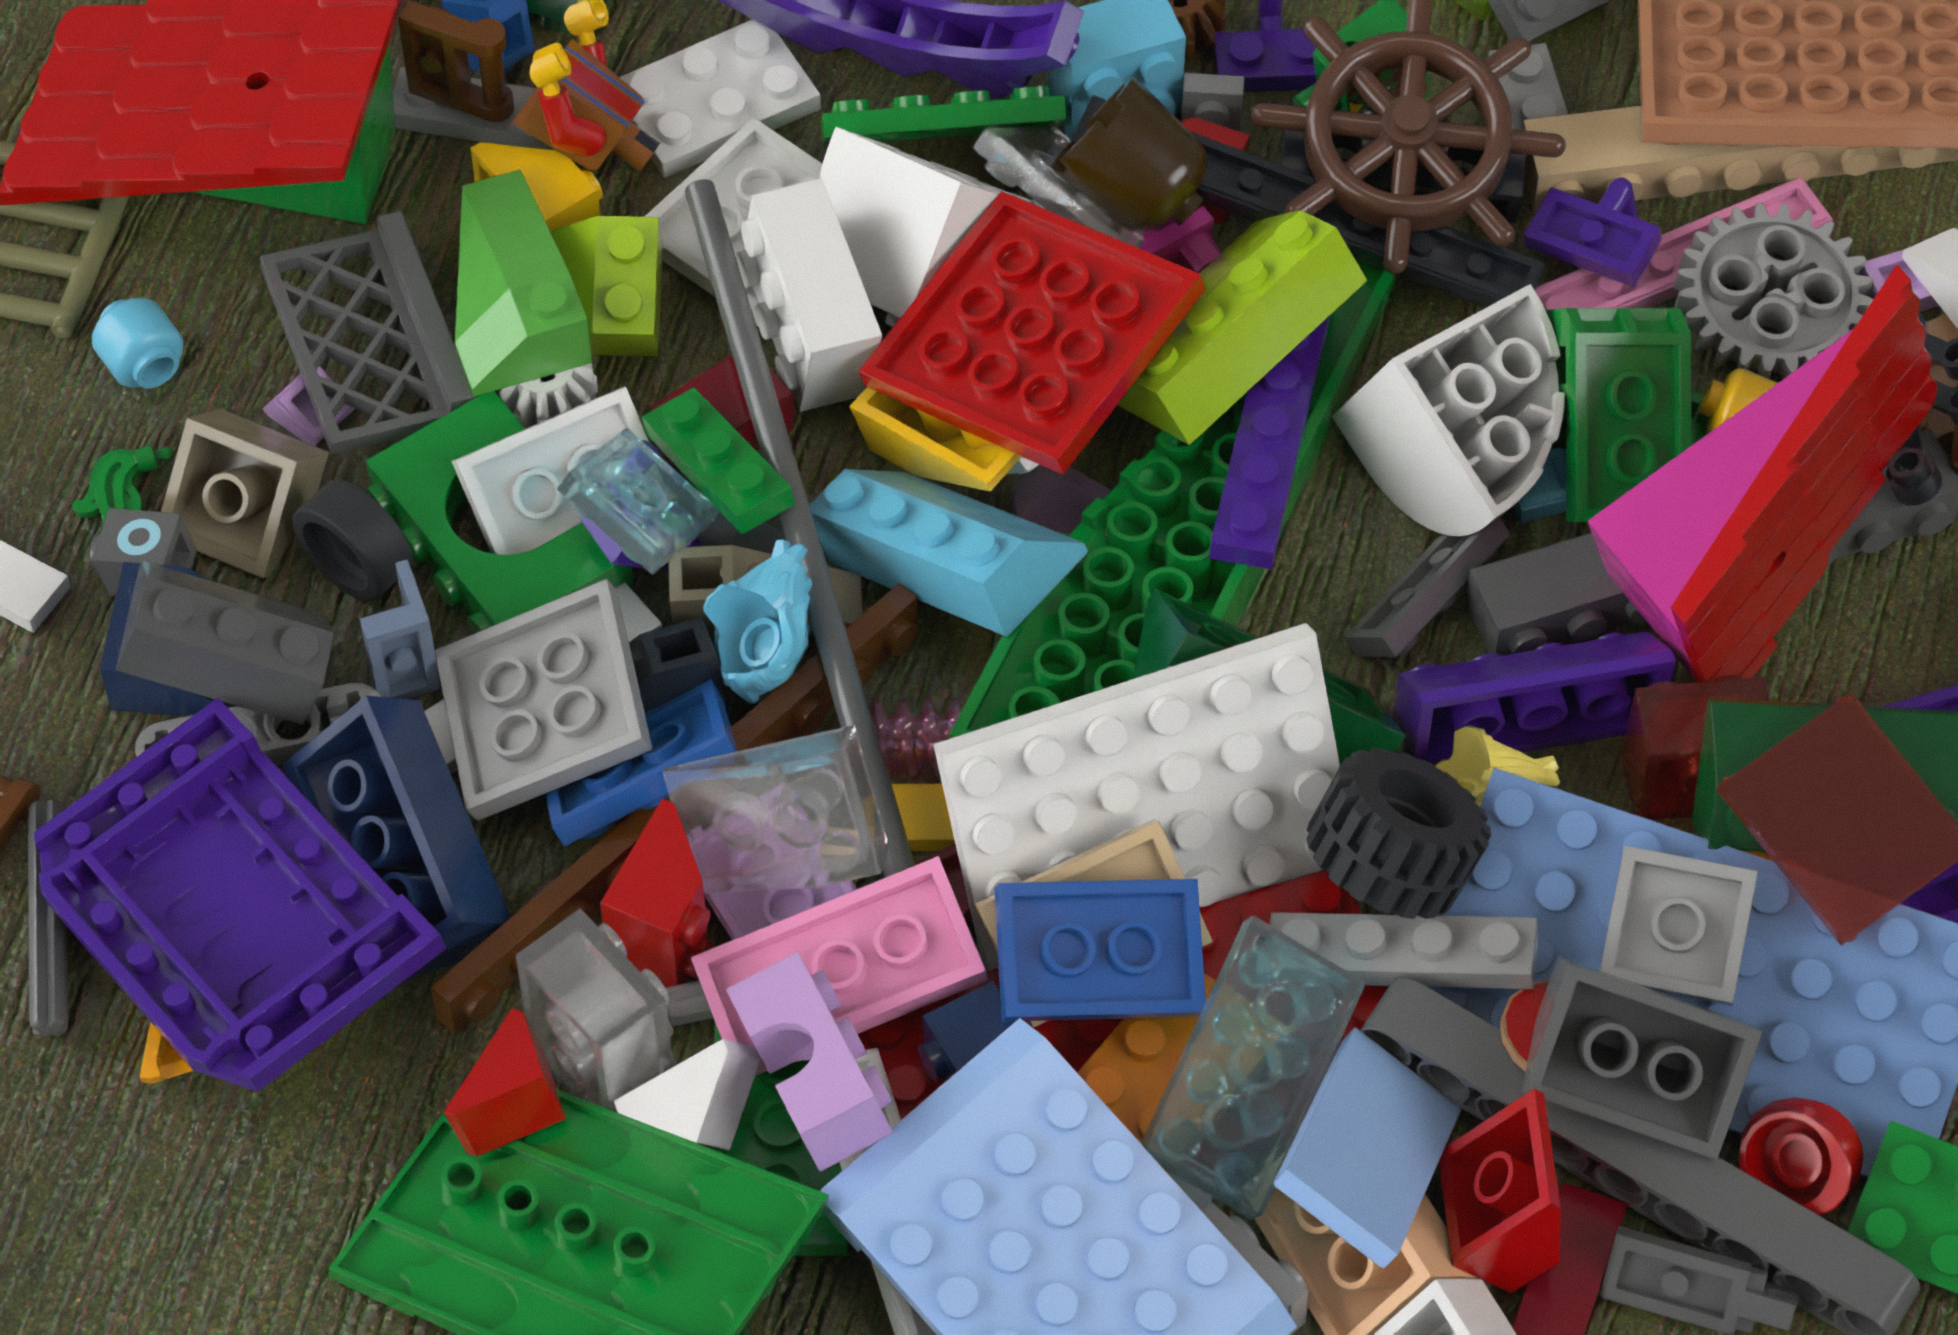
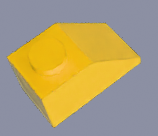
M479 142L470 147L475 182L521 169L549 231L595 216H601L599 200L603 199V191L598 180L590 170L585 167L580 170L570 158L556 150Z

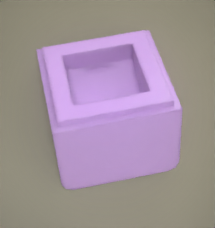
M318 367L317 373L319 376L333 381L321 367ZM301 374L262 408L271 419L305 443L315 446L324 438ZM327 397L328 402L330 403L332 398ZM344 404L335 417L337 425L355 408Z

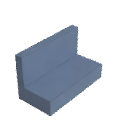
M403 560L395 563L403 606L360 618L373 688L380 693L381 697L410 699L440 690L441 685L430 621L408 560Z

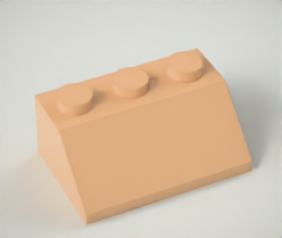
M1291 1145L1239 1192L1278 1259L1290 1263L1303 1277L1309 1292L1307 1306L1325 1335H1374L1435 1279L1476 1278L1452 1266L1448 1229L1426 1194L1423 1196L1399 1254L1385 1269L1379 1267L1275 1187L1273 1182Z

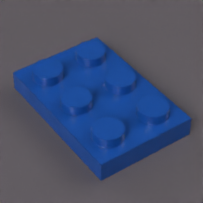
M712 679L645 713L652 745L651 751L545 793L552 828L564 847L579 839H592L601 835L612 825L613 821L637 809L645 810L659 805L662 798L666 799L672 791L695 779L704 780L717 775L725 769L730 761L739 757L723 698Z
M1198 879L999 883L994 888L1002 1022L1017 1021L1019 1018L1023 1021L1200 1017L1206 1013Z

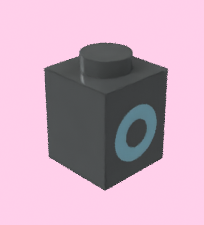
M109 508L102 531L97 532L92 539L90 560L92 567L98 571L109 595L116 596L123 562L141 563L145 561L155 565L180 566L191 569L197 548L180 513Z

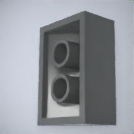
M142 561L137 573L116 671L212 699L219 698L222 702L303 725L324 685L334 632L326 615Z
M1558 956L1535 1020L1522 1092L1528 1093L1535 1088L1544 1093L1546 1101L1717 1160L1763 1031L1748 1022Z

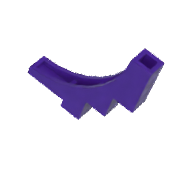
M718 0L816 54L847 46L902 77L934 69L972 91H989L990 100L1010 96V94L1014 93L1013 89L1026 87L1033 74L1066 66V63L1072 58L1079 45L1080 36L1077 31L1084 14L1083 10L1067 1L1031 6H997L953 0Z

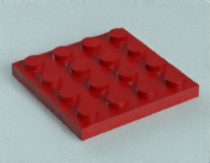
M1001 191L858 372L864 386L1064 475L1206 289L1201 274Z

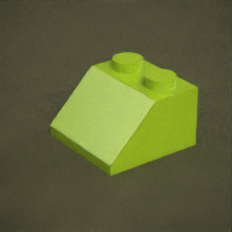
M595 216L550 231L569 270L587 317L591 355L659 356L664 242L659 217Z

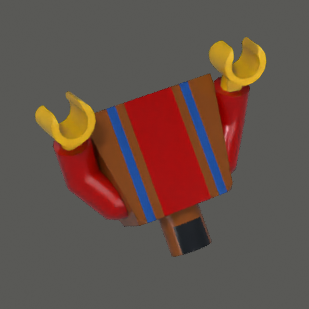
M579 0L576 4L569 6L564 15V23L572 35L578 36L579 43L571 39L565 49L560 43H553L534 53L533 62L530 66V77L537 87L512 123L590 171H597L609 153L612 152L640 172L656 151L660 142L632 123L645 101L638 92L607 67L603 41L596 40L593 30L608 24L609 16L606 4L603 0Z

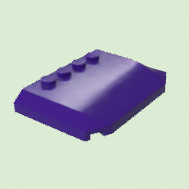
M219 698L212 701L33 832L35 846L40 854L42 873L39 874L41 893L51 909L192 1070L256 1092L260 1091L447 949L438 931L403 894L397 896L261 751L254 735Z

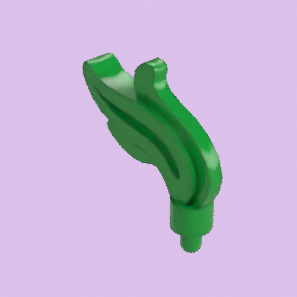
M152 445L135 450H111L102 455L92 469L87 495L83 500L72 503L75 514L83 518H90L101 513L104 525L109 508L143 511V502L133 483L140 473L159 469L157 462L172 458L173 450L170 447L153 450Z

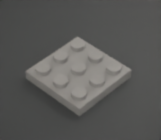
M607 579L435 650L465 809L477 821L652 750L618 591Z

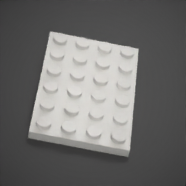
M1307 623L933 744L981 961L986 971L999 968L998 956L974 904L994 895V888L999 883H1020L1152 819L1160 821L1184 878L1198 879L1199 907L1208 906L1221 900L1323 870L1313 858L1315 853L1308 848L1306 838L1309 833L1306 829L1336 775L1340 764L1317 636Z

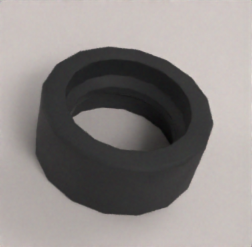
M330 480L293 515L294 532L302 549L312 563L330 582L354 598L361 601L377 600L398 580L395 563L408 560L410 568L412 566V551L405 535L392 516L374 498L344 480Z

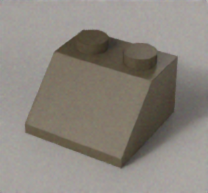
M222 409L187 417L161 512L181 514L198 552L261 578L269 577L296 536L293 529V515L318 492L329 452Z

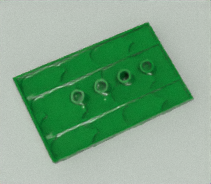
M557 1089L566 1119L478 1157L466 1153L443 1112L328 1269L330 1279L414 1318L417 1315L457 1335H740L762 1300L774 1288L777 1278L794 1253L812 1232L816 1221L826 1208L829 1195Z

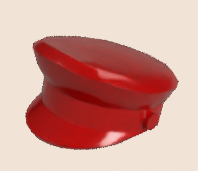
M1797 1097L1773 1101L1755 1112L1741 1133L1738 1155L1740 1169L1819 1216L1831 1212L1850 1196L1860 1179L1864 1160L1859 1136L1845 1116L1825 1103Z

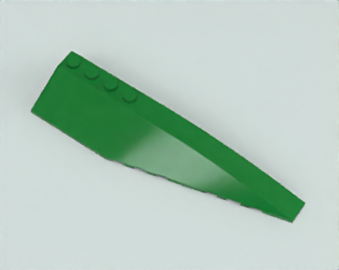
M1357 259L1355 260L1367 281L1331 314L1279 540L1333 426L1334 419L1332 416L1342 406L1398 277L1397 274H1391L1384 269ZM1247 392L1190 445L1162 430L1155 437V445L1140 461L1134 459L1120 473L1119 483L1103 499L1097 497L1083 511L1081 522L1069 535L1062 533L1065 536L1085 543L1088 553L1008 637L1001 636L949 734V739L1134 679L1133 672L1147 603L1154 588L1236 627L1238 626L1266 568L1210 559L1209 554L1210 542Z

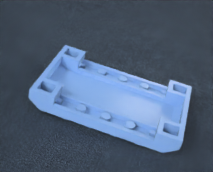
M1021 1018L892 1128V1134L874 1143L820 1190L829 1195L828 1203L823 1211L825 1216L857 1252L862 1250L937 1335H1290L1297 1328V1325L1277 1294L1053 1045Z

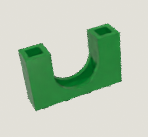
M495 391L479 395L366 460L370 487L366 488L365 492L374 498L397 523L412 551V560L416 564L424 561L434 573L432 575L434 584L444 601L451 607L459 604L467 614V624L472 634L605 579L615 588L625 582L634 591L632 567L611 564L583 522L535 549L512 555L491 554L477 550L466 544L452 530L453 523L459 512L469 501L451 461L525 429Z

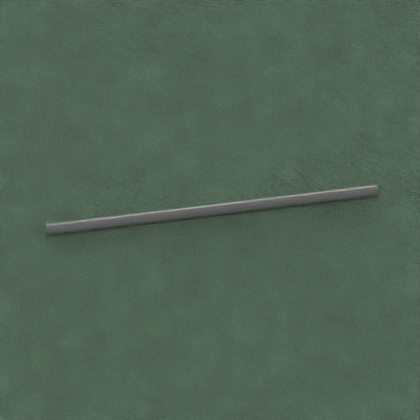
M697 180L686 187V198L761 455L792 488L795 505L779 513L786 541H789L792 546L796 544L805 545L808 549L802 561L803 566L808 569L806 576L812 581V587L808 593L810 600L807 613L883 874L886 878L915 866V862L717 191L711 180Z

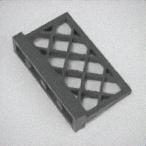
M401 211L378 216L377 230L260 256L262 273L331 455L408 437L475 398L472 395L456 347ZM370 253L374 266L365 278L339 268L344 258ZM301 268L317 275V277L305 292L284 283L280 273ZM379 279H380L382 285L377 284V282L379 281ZM329 280L355 291L345 308L318 297ZM367 297L391 306L392 312L384 324L357 314V311ZM291 303L296 304V307L294 308V310H293V307H292ZM308 310L335 321L324 338L300 328L299 323ZM397 325H398V327H399V329H400V332L397 331V330H395V328L397 327ZM346 327L374 338L363 355L336 344ZM385 343L409 353L411 358L402 371L374 360ZM309 349L314 351L312 356L310 355ZM326 357L353 368L342 385L318 375L317 369ZM365 373L392 385L381 402L354 391ZM415 373H417L418 378L413 377ZM403 390L426 399L431 410L410 415L393 408V405ZM327 397L332 398L330 403L328 402ZM344 404L372 415L366 425L339 431L335 421V417Z

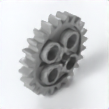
M1762 202L1756 204L1752 218H1747L1738 207L1732 209L1728 224L1714 216L1711 219L1707 233L1697 230L1690 249L1685 248L1679 264L1680 269L1674 282V289L1679 291L1674 308H1680L1682 312L1686 313L1685 320L1691 332L1701 331L1695 345V350L1699 352L1714 347L1717 350L1713 366L1716 368L1732 360L1737 363L1736 369L1749 370L1751 368L1758 370V375L1767 379L1770 378L1772 372L1779 373L1783 380L1855 328L1873 301L1868 296L1874 280L1872 277L1860 275L1866 263L1865 256L1847 257L1853 242L1851 237L1842 238L1834 242L1830 238L1834 227L1833 222L1829 221L1818 229L1812 227V211L1808 209L1801 215L1798 221L1790 219L1788 205L1784 203L1780 206L1777 216H1769ZM1770 255L1780 256L1786 261L1773 259ZM1807 268H1812V269L1807 270V271L1803 272L1802 274H1800L1803 270H1805V269H1807ZM1722 284L1736 286L1741 291L1727 289ZM1808 297L1820 299L1825 304L1812 302ZM1746 314H1748V315H1747L1745 318H1743L1742 320H1736V319L1741 318V317L1745 316ZM1761 327L1774 329L1780 334L1768 333Z

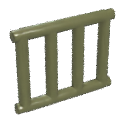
M0 141V165L5 166L16 143ZM130 196L103 198L98 209L58 201L1 205L0 215L89 233L79 256L0 241V266L69 279L59 304L0 292V317L49 326L55 336L63 339L71 338Z

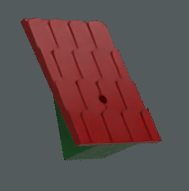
M147 0V4L88 5L74 7L70 11L65 12L56 28L54 44L47 62L39 73L38 86L30 107L22 118L21 131L17 142L5 163L3 179L0 184V206L195 192L366 224L396 133L390 38L403 0Z

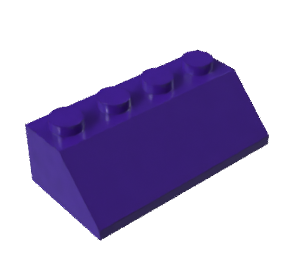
M1647 631L1629 635L1620 632L1609 633L1593 641L1569 645L1549 643L1536 648L1534 651L1504 656L1497 653L1481 655L1472 661L1444 666L1424 664L1408 672L1398 673L1394 709L1399 727L1406 735L1403 741L1407 753L1417 759H1423L1434 766L1442 759L1451 757L1453 754L1454 732L1468 725L1483 728L1487 735L1492 736L1493 740L1522 753L1659 730L1663 721L1676 660L1673 651Z

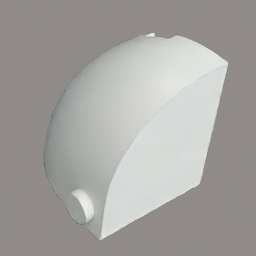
M835 127L819 176L824 181L871 305L888 312L885 323L892 327L1001 191L1076 221L1072 217L1020 195L980 182L975 177L933 161H926L900 151V149L838 127Z
M1527 285L1392 358L1332 416L1359 460L1383 493L1414 521L1437 533L1448 536L1471 535L1502 516L1531 489L1544 471L1542 467L1546 462L1551 446L1559 437L1563 419L1565 392H1559L1555 361L1561 355L1552 324L1532 285Z

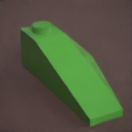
M521 169L462 185L455 346L473 397L592 363L587 317L569 270Z

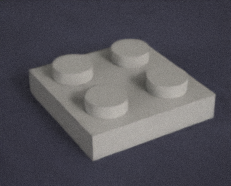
M1624 845L1600 971L1659 992L1733 1006L1758 871Z

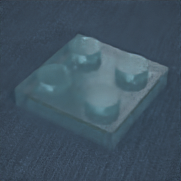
M627 427L571 470L557 488L573 504L575 510L582 517L593 521L620 545L622 551L629 559L641 564L652 575L703 533L720 513L705 496Z

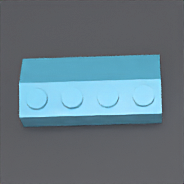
M844 469L809 505L821 547L829 563L850 572L859 573L860 576L891 589L898 583H901L917 596L918 600L1006 637L1088 553L1085 543L906 472Z

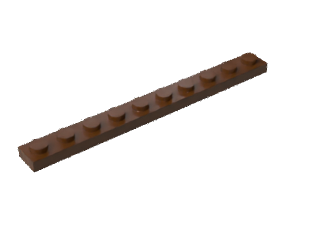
M898 583L846 628L863 687L870 680L873 670L891 655L897 657L904 653L917 636L918 597L901 583ZM819 652L798 669L787 682L776 688L731 727L739 755L738 758L730 761L725 769L717 775L704 780L695 779L672 791L665 799L675 804L687 837L690 830L709 813L715 815L725 809L734 798L737 789L755 773L761 775L771 769L778 761L783 749L800 734H810L823 722L834 702ZM657 806L645 810H635L431 986L437 1019L454 1034L471 1020L476 1022L483 1019L494 1009L500 995L519 978L527 979L543 966L551 950L566 937L573 938L581 934L593 921L596 911L601 908V900Z

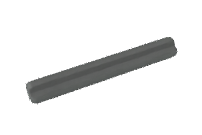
M53 799L32 802L28 808L29 1023L34 1035L43 1038L50 1035H63L68 1029L67 926L51 909L41 893L39 874L42 873L40 854L35 846L33 832L63 811L61 802Z

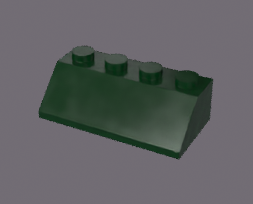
M1154 588L1147 603L1133 678L1148 675L1258 639L1259 637ZM1322 668L1340 766L1346 757L1350 758L1353 752L1361 749L1368 752L1371 748H1383L1390 752L1397 750L1406 735L1369 689Z
M1708 698L1692 824L1702 838L1708 839V849H1719L1729 846L1741 851L1958 862V711Z

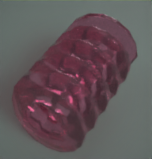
M873 698L870 705V713L890 780L894 779L900 762H905L912 780H919L925 763L931 762L936 778L941 780L933 744L949 739V734L962 711L957 698L949 700L943 717L938 716L932 698L924 699L918 717L912 716L906 698L898 699L892 717L886 716L880 698Z

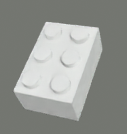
M819 178L753 194L751 196L748 220L741 223L744 242L743 250L736 253V259L745 288L753 286L759 302L756 304L755 312L761 335L765 340L773 339L779 355L775 357L777 376L793 392L799 412L857 398L867 388L864 386L858 371L881 343L882 333L823 179Z

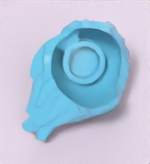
M776 540L771 558L756 566L737 581L733 580L728 584L719 585L707 597L703 606L705 614L715 625L713 647L718 658L723 684L730 687L748 703L755 704L759 700V695L787 682L810 645L807 636L811 631V626L807 623V610L810 600L808 593L812 587V581L806 576L808 569L802 564L803 558L808 551L805 545L796 544L792 546L789 541Z

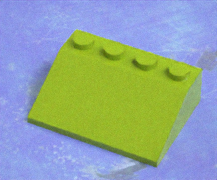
M1301 210L1257 220L1199 273L1206 290L1117 405L1190 445L1367 281L1335 226Z

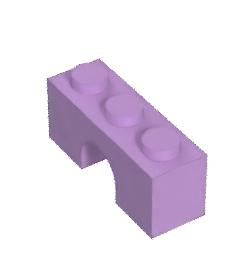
M796 952L726 989L769 1074L793 1062L810 1060L799 1073L775 1085L819 1172L893 1133L881 1108L891 1104L893 1101L875 1066L873 1065L861 1071L856 1062V1059L867 1054L849 1017L838 1023L835 1022L831 1011L842 1005L824 970L810 975L799 952Z

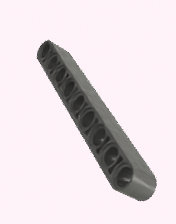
M1405 977L1395 978L1360 1029L1362 1033L1453 1103L1482 1121L1487 1120L1526 1094L1522 1092L1525 1071L1513 1062L1503 1045L1501 1030L1413 979ZM1545 1100L1555 1164L1616 1200L1628 1203V1207L1696 1247L1752 1263V1267L1767 1271V1283L1799 1293L1798 1307L1846 1335L1895 1334L1920 1290V1283L1917 1277L1901 1263L1719 1157L1717 1160Z

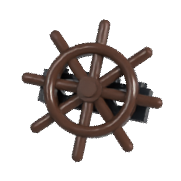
M1433 0L1408 1L1406 31L1379 34L1366 38L1351 47L1347 46L1323 18L1319 16L1309 17L1304 22L1303 32L1330 64L1318 78L1308 105L1298 107L1260 103L1251 112V119L1255 125L1285 130L1281 165L1313 176L1317 181L1290 201L1284 208V214L1301 210L1314 215L1333 201L1349 215L1376 227L1386 229L1383 264L1386 271L1395 275L1404 272L1407 268L1411 232L1438 229L1463 218L1473 219L1496 245L1502 247L1510 245L1515 238V230L1510 223L1517 222L1522 201L1526 155L1557 158L1566 149V142L1559 134L1513 129L1508 98L1498 79L1530 56V43L1522 37L1514 38L1482 61L1477 55L1462 45L1447 38L1430 34ZM1402 68L1399 97L1395 98L1374 73ZM1426 71L1440 75L1453 82L1429 101L1424 99ZM1353 87L1374 111L1355 113L1336 111L1334 109L1342 96ZM1472 100L1481 116L1483 125L1452 123L1445 118ZM1336 148L1349 149L1355 155L1349 159H1341ZM1454 161L1469 162L1474 168L1472 171L1462 172Z

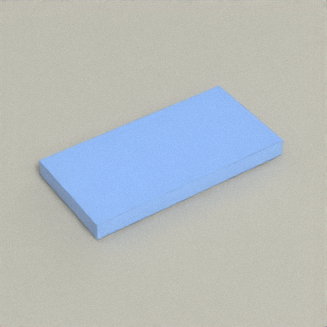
M1354 1027L1342 1040L1273 1184L1371 1261L1385 1269L1400 1252L1461 1108Z

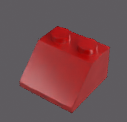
M662 798L601 900L600 906L609 968L665 991L664 988L687 983L690 977L698 979L691 957L712 949L713 943L708 939L707 926L710 919V910L705 908L701 874L675 804Z
M1534 1088L1447 1145L1439 1159L1452 1266L1509 1293L1514 1292L1560 1263L1561 1206L1545 1096L1543 1092Z

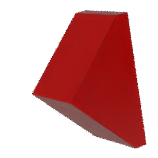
M510 1010L444 1110L445 1116L467 1154L478 1157L566 1119L545 1052L523 1011Z

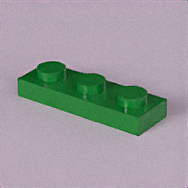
M695 388L671 399L641 417L646 435L741 534L748 532L795 505L791 486Z

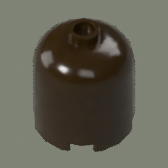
M1132 76L1086 122L1090 127L1073 146L1068 143L1051 165V168L1119 226L1130 232L1146 233L1159 229L1170 219L1180 226L1199 207L1204 199L1196 190L1206 175L1208 161L1205 149L1198 139L1142 83Z

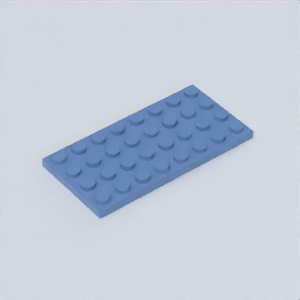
M1497 768L1493 769L1480 806L1488 817L1486 824L1491 827L1489 845L1451 909L1442 914V916L1536 918L1539 936L1534 982L1551 978L1558 956L1600 970L1624 845L1758 871L1733 1006L1665 993L1748 1022L1763 1031L1728 1131L1741 1135L1753 1114L1773 1101L1793 1097L1817 1100L1839 1111L1850 1121L1856 1130L1862 1144L1864 1156L1860 1177L1868 1179L1890 1120L1939 1139L1958 1084V923L1729 846L1719 849H1708V839ZM1428 987L1499 1029L1500 1019L1510 996L1519 990L1507 988Z

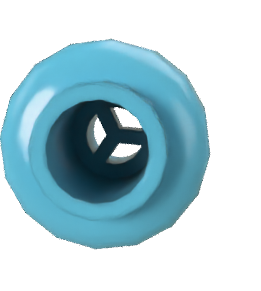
M142 297L122 299L111 303L103 310L92 333V346L119 384L129 388H155L168 381L179 367L184 341L158 303Z

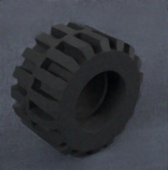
M1371 748L1369 752L1362 749L1353 752L1350 758L1346 757L1308 823L1306 830L1309 834L1306 840L1308 848L1315 853L1313 858L1318 866L1327 871L1329 874L1328 878L1338 887L1348 891L1350 896L1360 902L1374 906L1376 910L1387 914L1392 912L1402 918L1415 919L1416 916H1420L1424 919L1435 918L1438 913L1445 914L1451 909L1489 845L1491 827L1486 824L1488 817L1484 809L1475 803L1476 798L1469 790L1457 783V780L1447 772L1441 771L1423 759L1412 757L1408 753L1397 750L1390 752L1383 748Z

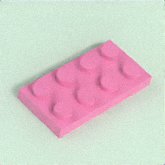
M939 856L691 957L721 1038L753 1047L755 1046L726 989L796 952H799L810 975L824 970L842 1005L831 1011L835 1022L838 1023L849 1017L857 1034L989 980ZM762 1059L760 1060L756 1075L768 1071Z

